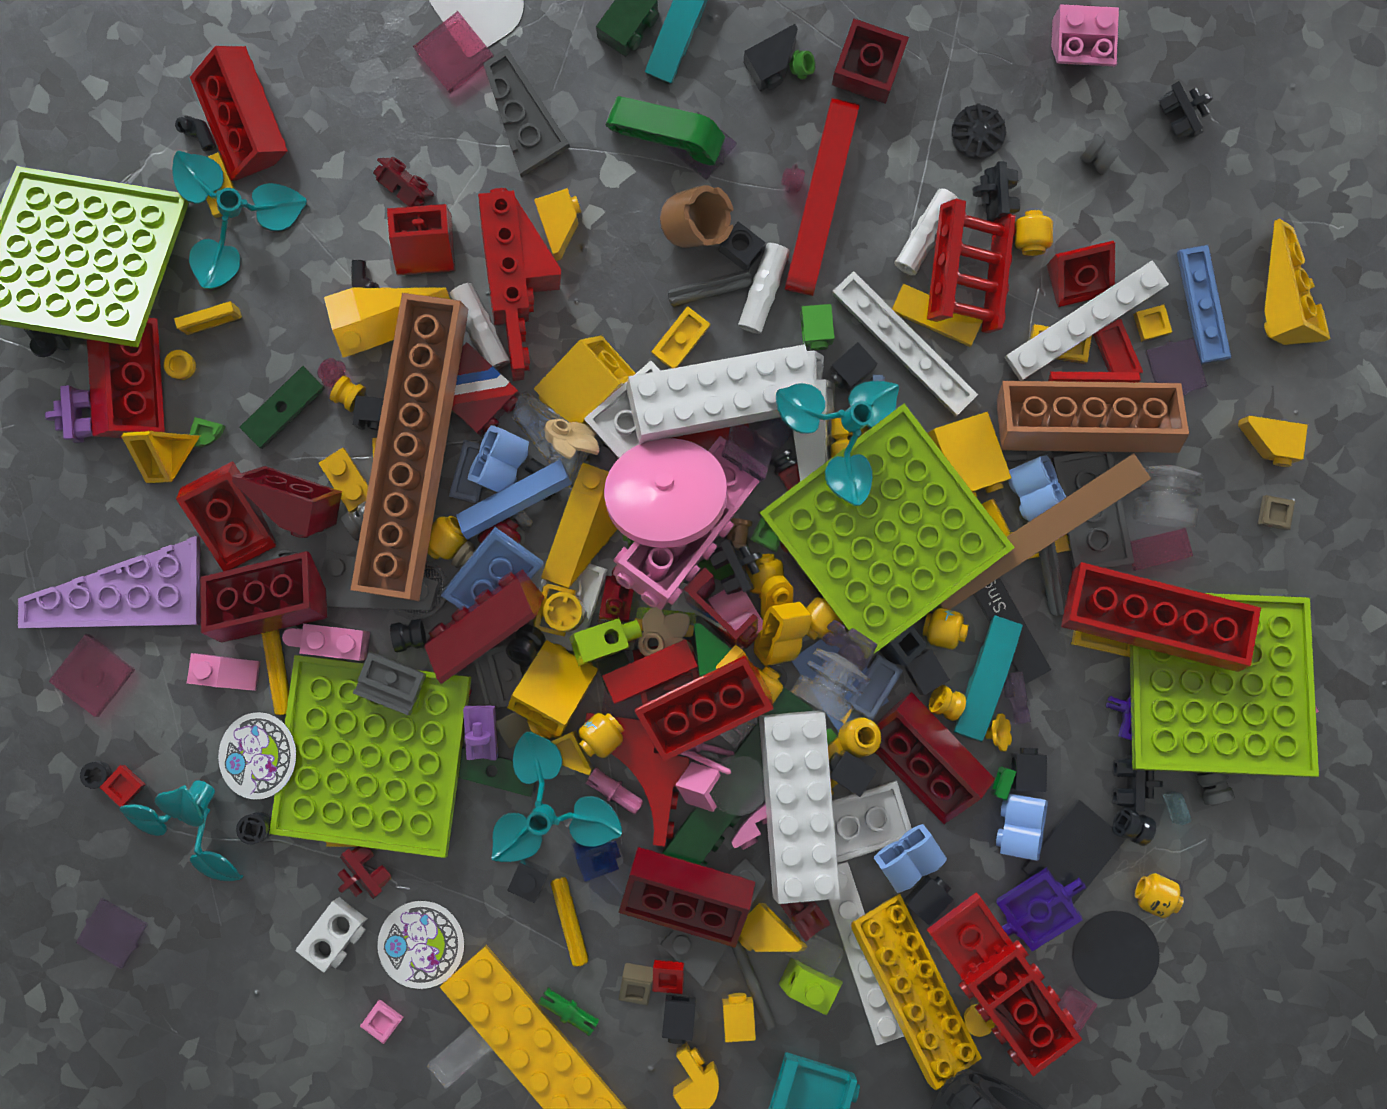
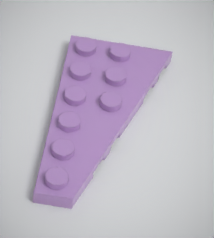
M191 537L178 544L160 548L161 550L137 556L98 570V572L90 575L81 576L56 587L52 586L18 598V628L200 625V537Z

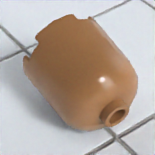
M703 185L678 192L667 199L662 207L660 216L661 229L665 237L673 245L681 248L720 244L729 237L733 230V224L730 225V212L733 211V205L728 195L719 187L713 188Z

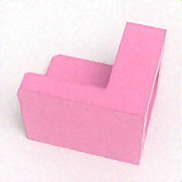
M691 762L676 783V787L687 804L714 812L717 806L709 793L721 774L716 769Z

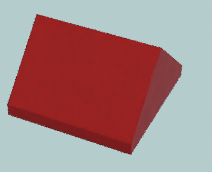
M1114 241L1058 253L1049 261L1047 269L1058 307L1094 299L1115 285Z

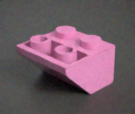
M1060 4L1052 20L1051 47L1056 63L1115 67L1117 65L1119 8Z

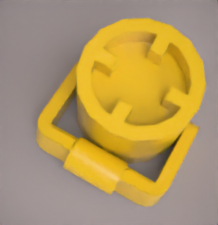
M552 584L544 585L541 591L544 595V600L534 619L533 626L543 632L565 637L566 632L573 631L582 624L585 618L584 605L578 597L574 596L576 595V590ZM549 589L560 591L558 593L552 594L547 599ZM542 616H544L545 622L553 629L540 626Z

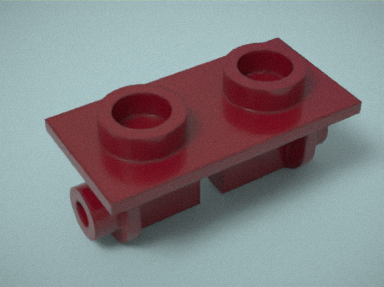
M395 157L377 159L383 166L379 165L374 170L373 174L376 176V180L391 193H394L397 187L401 186L402 188L396 197L408 207L424 206L425 201L422 200L423 197L434 196V193L427 188L428 183L417 175L412 176L405 170L406 165Z
M614 567L612 576H606L599 619L615 620L619 618L620 621L629 622L634 590L623 587L616 580V576L613 575L616 568Z

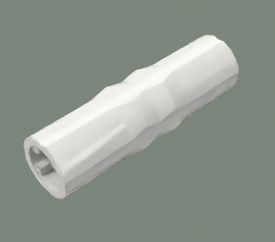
M938 189L894 262L895 266L902 272L914 276L917 274L928 253L936 244L940 205L958 198L954 193L946 189Z
M767 243L738 323L740 328L756 334L762 332L790 254L788 248L776 243Z
M465 283L454 288L450 292L451 298L453 300H460L469 309L466 330L469 332L471 341L476 346L479 354L496 370L503 368L510 363V359L473 284Z

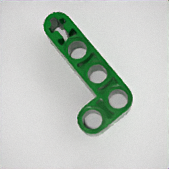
M622 96L616 97L605 124L610 130L621 135L684 149L694 160L708 166L715 165L725 140V135L709 117Z

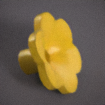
M1003 713L997 714L996 720H993L992 727H988L985 735L986 739H993L994 745L998 746L1001 752L1007 751L1008 745H1011L1012 742L1011 724Z

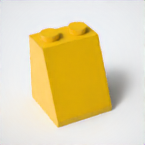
M600 335L579 340L534 387V390L539 394V400L542 404L551 408L559 416L558 419H563L568 423L578 422L588 425L584 418L627 382L629 376H633L636 373L605 338Z

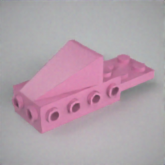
M721 436L708 450L720 463L725 473L727 484L726 506L716 525L699 539L677 547L656 548L634 541L629 549L623 547L613 561L617 564L613 572L616 580L627 589L632 588L639 593L641 599L651 607H657L662 610L667 603L673 605L683 592L679 588L685 580L690 582L701 569L697 564L703 558L708 560L718 547L714 544L718 536L726 537L734 526V523L730 520L767 473V470Z

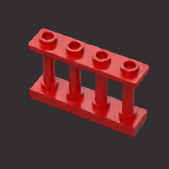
M956 198L940 205L927 320L938 322L953 318V313L983 320L981 328L983 333L1002 330L1006 319L1005 304L1009 291L1008 279L1012 264L1013 238L1016 233V216L1008 214L994 222L966 215V201ZM963 227L992 234L991 251L963 244ZM960 256L989 263L987 279L960 273L958 270ZM957 284L986 291L984 308L956 302Z

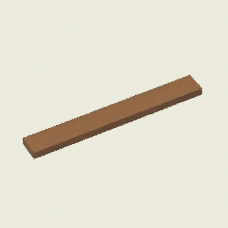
M1133 453L1008 535V540L1015 548L940 605L944 609H952L1149 481L1151 477Z

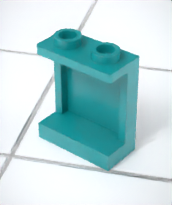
M785 1052L769 1109H849L851 1102L856 1103L860 1084H857L856 1076L852 1072Z

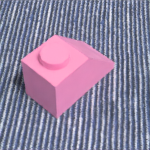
M191 653L187 683L256 691L260 661Z

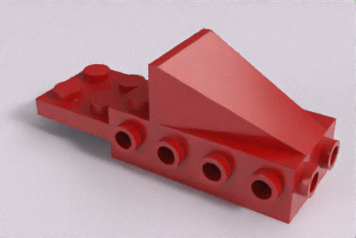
M495 188L490 190V193L478 194L479 213L493 324L506 325L512 380L519 381L524 380L525 371H530L528 347H522V342H526L525 322H529V313L534 312L533 292L560 290L561 268L516 199L514 190L508 191L506 188Z
M977 892L926 929L960 976L962 981L958 985L969 1000L975 997L979 1004L975 1006V1009L985 1022L991 1019L995 1026L991 1028L993 1034L1002 1045L1005 1042L1009 1044L1011 1049L1007 1053L1018 1067L1023 1064L1034 1077L1082 1040L1073 1027L1077 1023L1066 1008L1061 1010L1057 1003L1061 1001L1059 996L1050 985L1044 986L1041 982L1045 978L1042 972L1034 963L1029 965L1025 959L1029 956L1025 948L1018 940L1015 942L1011 941Z

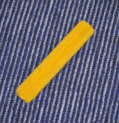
M274 630L261 634L274 713L276 715H285L289 687L279 630Z
M560 877L551 881V888L572 965L578 967L588 963V955L566 877Z

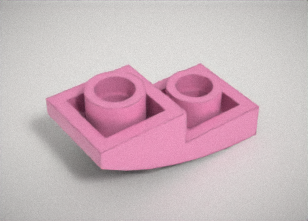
M765 802L756 808L735 832L731 839L734 849L741 846L742 850L758 842L756 837L761 835L756 823L759 821L763 825L767 823Z

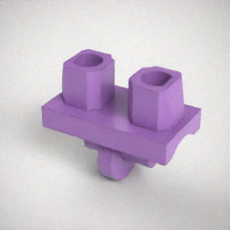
M69 385L60 386L61 401H53L54 411L46 412L45 419L55 421V430L63 431L64 439L73 440L74 443H82L85 437L93 436L92 418H82V409L91 408L90 391L76 389Z
M465 706L463 714L467 760L481 758L497 760L495 706Z

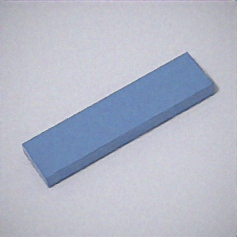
M1205 245L1179 250L1177 257L1199 365L1231 359V353L1209 246Z
M561 459L456 514L464 537L469 539L571 485V479Z

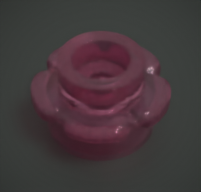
M794 164L791 169L786 168L782 176L781 185L785 186V191L788 193L790 191L798 193L803 184L805 170L797 168V164Z
M328 358L320 364L317 374L325 386L333 387L339 378L345 375L346 367L342 361ZM331 370L335 371L334 375H330Z

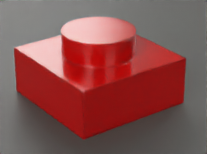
M124 764L120 765L99 788L121 807L127 805L146 784Z
M654 960L652 992L683 994L684 963Z

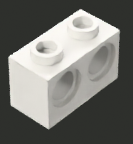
M338 897L331 902L295 951L323 973L331 966L336 969L347 955L343 950L349 942L355 944L366 929L362 925L367 918ZM338 917H344L349 921L350 927L348 931L339 929L337 925ZM320 941L330 945V955H323L319 951Z

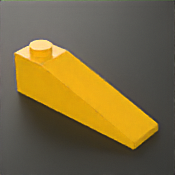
M1278 219L1274 221L1264 310L1267 321L1264 323L1265 331L1269 338L1283 345L1330 340L1321 303L1315 305L1310 289L1314 288L1315 285L1312 278H1309L1306 271L1301 267L1305 263V258L1295 230L1288 223Z
M352 287L325 296L324 299L331 328L342 357L344 358L394 340L402 293L450 299L447 288Z
M582 463L541 579L569 589L616 532L617 528L609 517L604 497L608 471Z

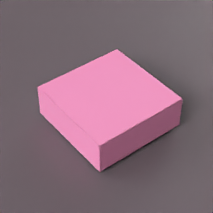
M379 1000L360 1027L384 1044L404 1017L382 1000Z

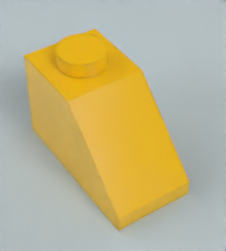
M568 188L534 199L556 261L561 260L579 224L576 214L582 213L577 197H570Z
M1247 416L1239 420L1238 427L1263 459L1273 460V465L1281 467H1291L1292 463L1304 459L1307 424Z
M759 903L748 914L738 940L750 952L752 949L755 952H800L808 947L765 903Z

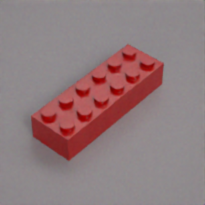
M1081 562L1072 571L1061 627L1240 672L1251 666L1261 607Z

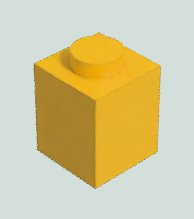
M745 993L729 994L728 999H722L725 1042L756 1040L753 998L746 997Z

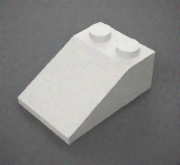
M650 361L635 375L660 370ZM627 382L584 418L587 424L618 458L631 448L639 445L626 388Z

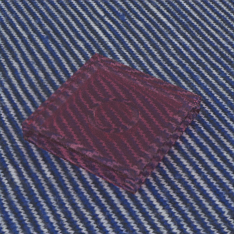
M458 11L413 46L414 50L449 93H452L484 67V62L494 57Z
M85 634L49 682L91 715L99 717L136 669L93 636Z

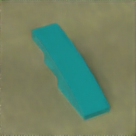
M673 0L645 69L646 73L673 83L682 57L686 55L695 28H698L708 0Z
M996 615L992 617L984 645L980 648L973 675L970 676L965 691V709L957 719L953 733L983 742L1023 627L1022 624Z

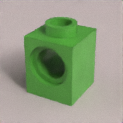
M831 304L802 306L800 319L803 345L805 344L806 347H810L812 351L827 349L828 345H832L835 339Z

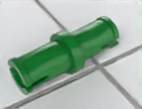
M547 987L543 994L552 999L553 1002L541 996L538 1005L559 1016V1021L562 1023L568 1022L586 1033L587 1036H590L594 1029L586 1025L584 1021L596 1027L599 1018H595L578 1007L577 1002L573 999L568 1001Z

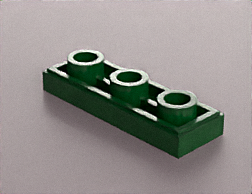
M302 366L239 428L259 448L263 449L325 387ZM283 404H287V409L284 412H280V407Z
M462 747L458 778L532 797L536 782L531 784L521 782L515 774L513 760L499 756L497 760L484 758L467 760L466 748ZM490 765H494L497 768L495 776L490 775L488 772Z

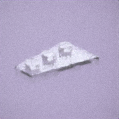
M525 391L519 394L512 419L549 464L561 459L572 482L568 488H572L582 463L586 461L588 453L576 451L571 459H567L559 454L552 444L546 440L544 427L546 422L552 419L567 420L529 392Z

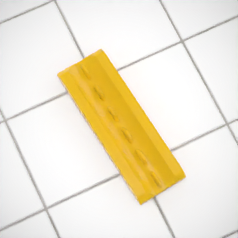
M901 894L893 896L875 909L851 922L852 931L927 1083L934 1090H938L945 1084L947 1079L954 1077L961 1070L968 1069L981 1060L982 1057Z

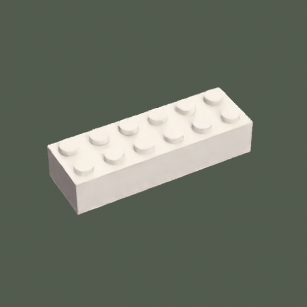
M804 344L628 377L626 388L637 439L640 444L663 438L678 437L779 418L781 416L776 405V392L778 389L799 383L810 384L814 387L815 384Z
M806 711L760 715L759 726L773 899L778 904L840 898L825 712Z

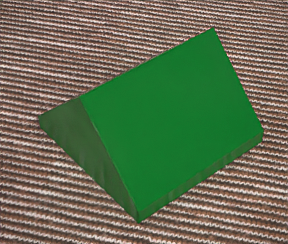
M698 623L694 624L699 677L716 670V666L731 648L702 624Z

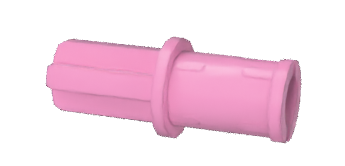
M598 768L593 770L586 781L587 785L607 797L608 802L613 800L632 814H636L643 805V800L621 786V781H615Z

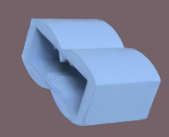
M491 425L486 431L479 453L471 465L468 480L496 493L515 484L517 481V469L528 456L529 441L502 428Z
M1047 455L1037 457L1009 470L1011 479L1008 480L1009 486L1020 497L1021 504L1019 509L1021 515L1029 522L1066 498L1058 482L1054 466Z
M1009 794L1007 800L1003 799L1001 816L1005 817L1004 829L999 828L996 839V846L1001 847L1000 854L1036 861L1040 859L1048 800L1016 794Z
M924 824L910 829L899 841L885 846L874 856L875 861L897 893L911 889L922 876L936 872L947 860Z

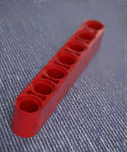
M831 98L785 290L809 296L814 295L860 104Z

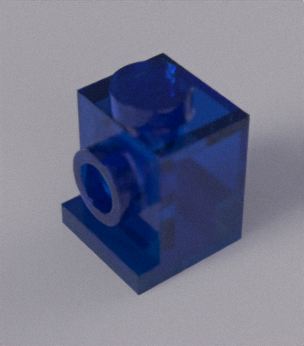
M615 840L596 847L584 846L577 842L572 844L584 881L619 870L616 859L620 858L621 855Z

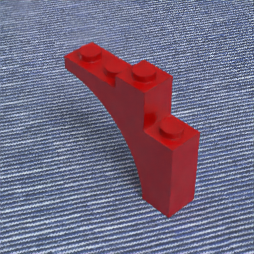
M587 712L585 723L596 713ZM613 716L623 727L624 731L621 733L623 736L622 744L611 754L630 769L643 787L653 817V845L665 847L666 839L672 840L674 822L669 821L670 809L676 810L679 792L673 791V786L676 787V783L689 766L690 757L677 755L663 762L659 753L655 751V746L639 719Z

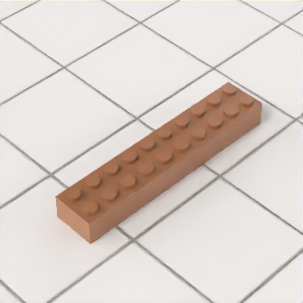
M402 293L351 590L413 601L420 600L469 311L460 300Z

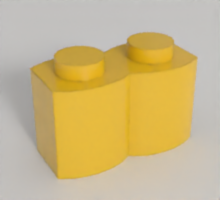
M801 602L769 607L764 615L763 630L758 633L754 643L755 655L765 666L794 661L800 654L802 638L810 629L812 614Z

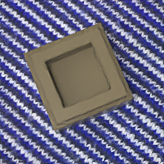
M1269 495L1263 496L1258 525L1290 530L1295 501Z

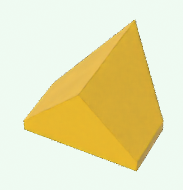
M145 431L123 433L121 437L145 482L161 483L173 481L200 436Z
M577 730L551 741L561 752L562 766L586 775L592 773L593 766L590 759L579 746L581 739Z

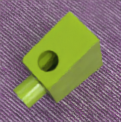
M618 618L573 633L569 640L578 666L626 650L629 648L628 642L641 638L642 632L637 620L621 624ZM610 633L614 637V643L608 644L605 641L604 635Z
M791 956L778 984L790 998L824 1015H828L843 981Z

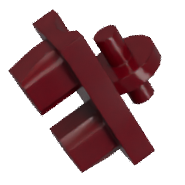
M358 846L352 851L348 848L341 854L340 859L354 875L351 877L345 869H342L337 874L344 882L338 888L341 894L349 889L356 898L363 892L356 884L359 881L370 897L374 899L382 892L381 888L392 877L383 865L370 875L362 865L374 857L370 848Z
M815 901L780 904L805 941H808L816 933L830 925V922Z

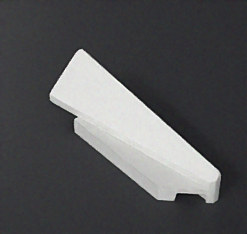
M807 351L815 387L821 391L826 402V407L822 414L834 413L835 384L823 379L824 356L816 351ZM832 419L820 420L819 427L814 433L803 434L793 430L800 482L831 459V444L834 443V438L831 437Z

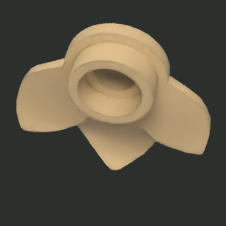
M552 419L546 422L544 427L546 440L565 458L571 459L576 451L598 455L599 445L594 438L596 432L588 425L578 422L568 423L563 419Z
M657 607L649 609L642 619L644 632L638 640L640 652L646 657L684 640L683 637L689 628V616L684 613H673L665 616L663 611ZM650 638L658 640L659 645L656 649L649 646ZM687 641L689 648L692 652L694 650V647Z

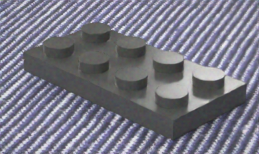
M1086 451L1053 457L1051 459L1058 482L1066 497L1115 466L1112 452ZM1122 498L1066 534L1073 570L1081 562L1102 568L1135 563Z

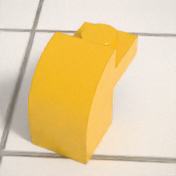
M686 1042L677 1048L676 1056L690 1077L673 1088V1097L681 1109H709L715 1102L719 1090L717 1067L714 1061L703 1067L702 1065L705 1061L696 1047L691 1049Z

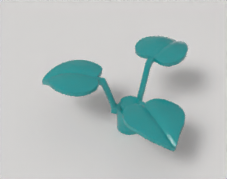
M176 151L174 155L172 173L178 193L185 200L194 204L204 202L208 195L213 199L217 198L218 211L223 215L219 244L212 239H203L194 244L190 251L189 263L191 270L200 286L204 289L217 288L226 284L239 270L240 255L238 250L232 246H224L228 219L238 216L241 213L242 207L250 211H257L256 218L262 227L270 231H282L289 228L296 221L307 203L306 198L297 191L280 184L268 183L254 189L252 200L255 205H251L246 199H241L240 193L233 188L219 190L223 185V171L213 159L182 151Z
M885 381L861 383L850 392L848 401L851 407L846 411L841 409L830 414H822L826 407L825 398L819 389L810 384L799 383L778 389L776 392L778 412L783 421L794 431L803 434L814 433L819 427L820 420L841 418L842 426L847 431L853 433L844 451V457L837 456L829 461L825 470V479L834 494L854 506H860L868 497L873 479L872 468L865 456L857 454L850 457V453L857 438L861 435V429L865 426L872 428L896 410L899 385Z
M525 732L518 740L513 754V768L517 777L525 784H531L538 780L539 787L535 808L527 819L519 813H508L499 818L493 829L492 860L514 862L531 857L541 847L542 835L546 834L553 824L559 825L560 822L567 819H572L569 825L571 836L581 845L596 847L621 837L622 826L618 815L607 802L598 797L586 796L578 799L574 806V813L569 812L559 817L556 816L551 806L542 803L545 786L544 779H552L557 776L562 767V755L558 747L550 740L533 732Z
M196 780L189 790L184 785L173 791L158 794L155 798V803L166 814L164 816H158L153 809L142 805L130 804L120 807L119 810L131 824L150 835H164L168 830L164 823L171 817L178 818V820L190 826H199L194 848L195 855L190 857L192 865L203 875L215 880L236 881L243 878L244 875H240L233 864L225 857L201 849L206 818L210 812L207 806L215 794V789L208 783Z

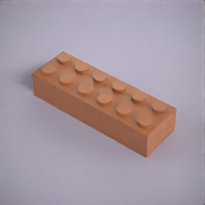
M1003 381L997 397L1001 450L1179 453L1189 435L1181 383Z

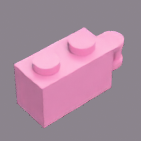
M303 624V629L289 628L285 630L282 639L288 646L300 647L299 654L365 661L368 654L370 631Z

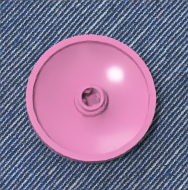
M663 438L644 442L624 453L609 471L605 482L604 497L609 517L623 535L642 545L670 548L691 543L704 536L716 525L726 506L727 484L725 473L720 463L709 451L690 441Z

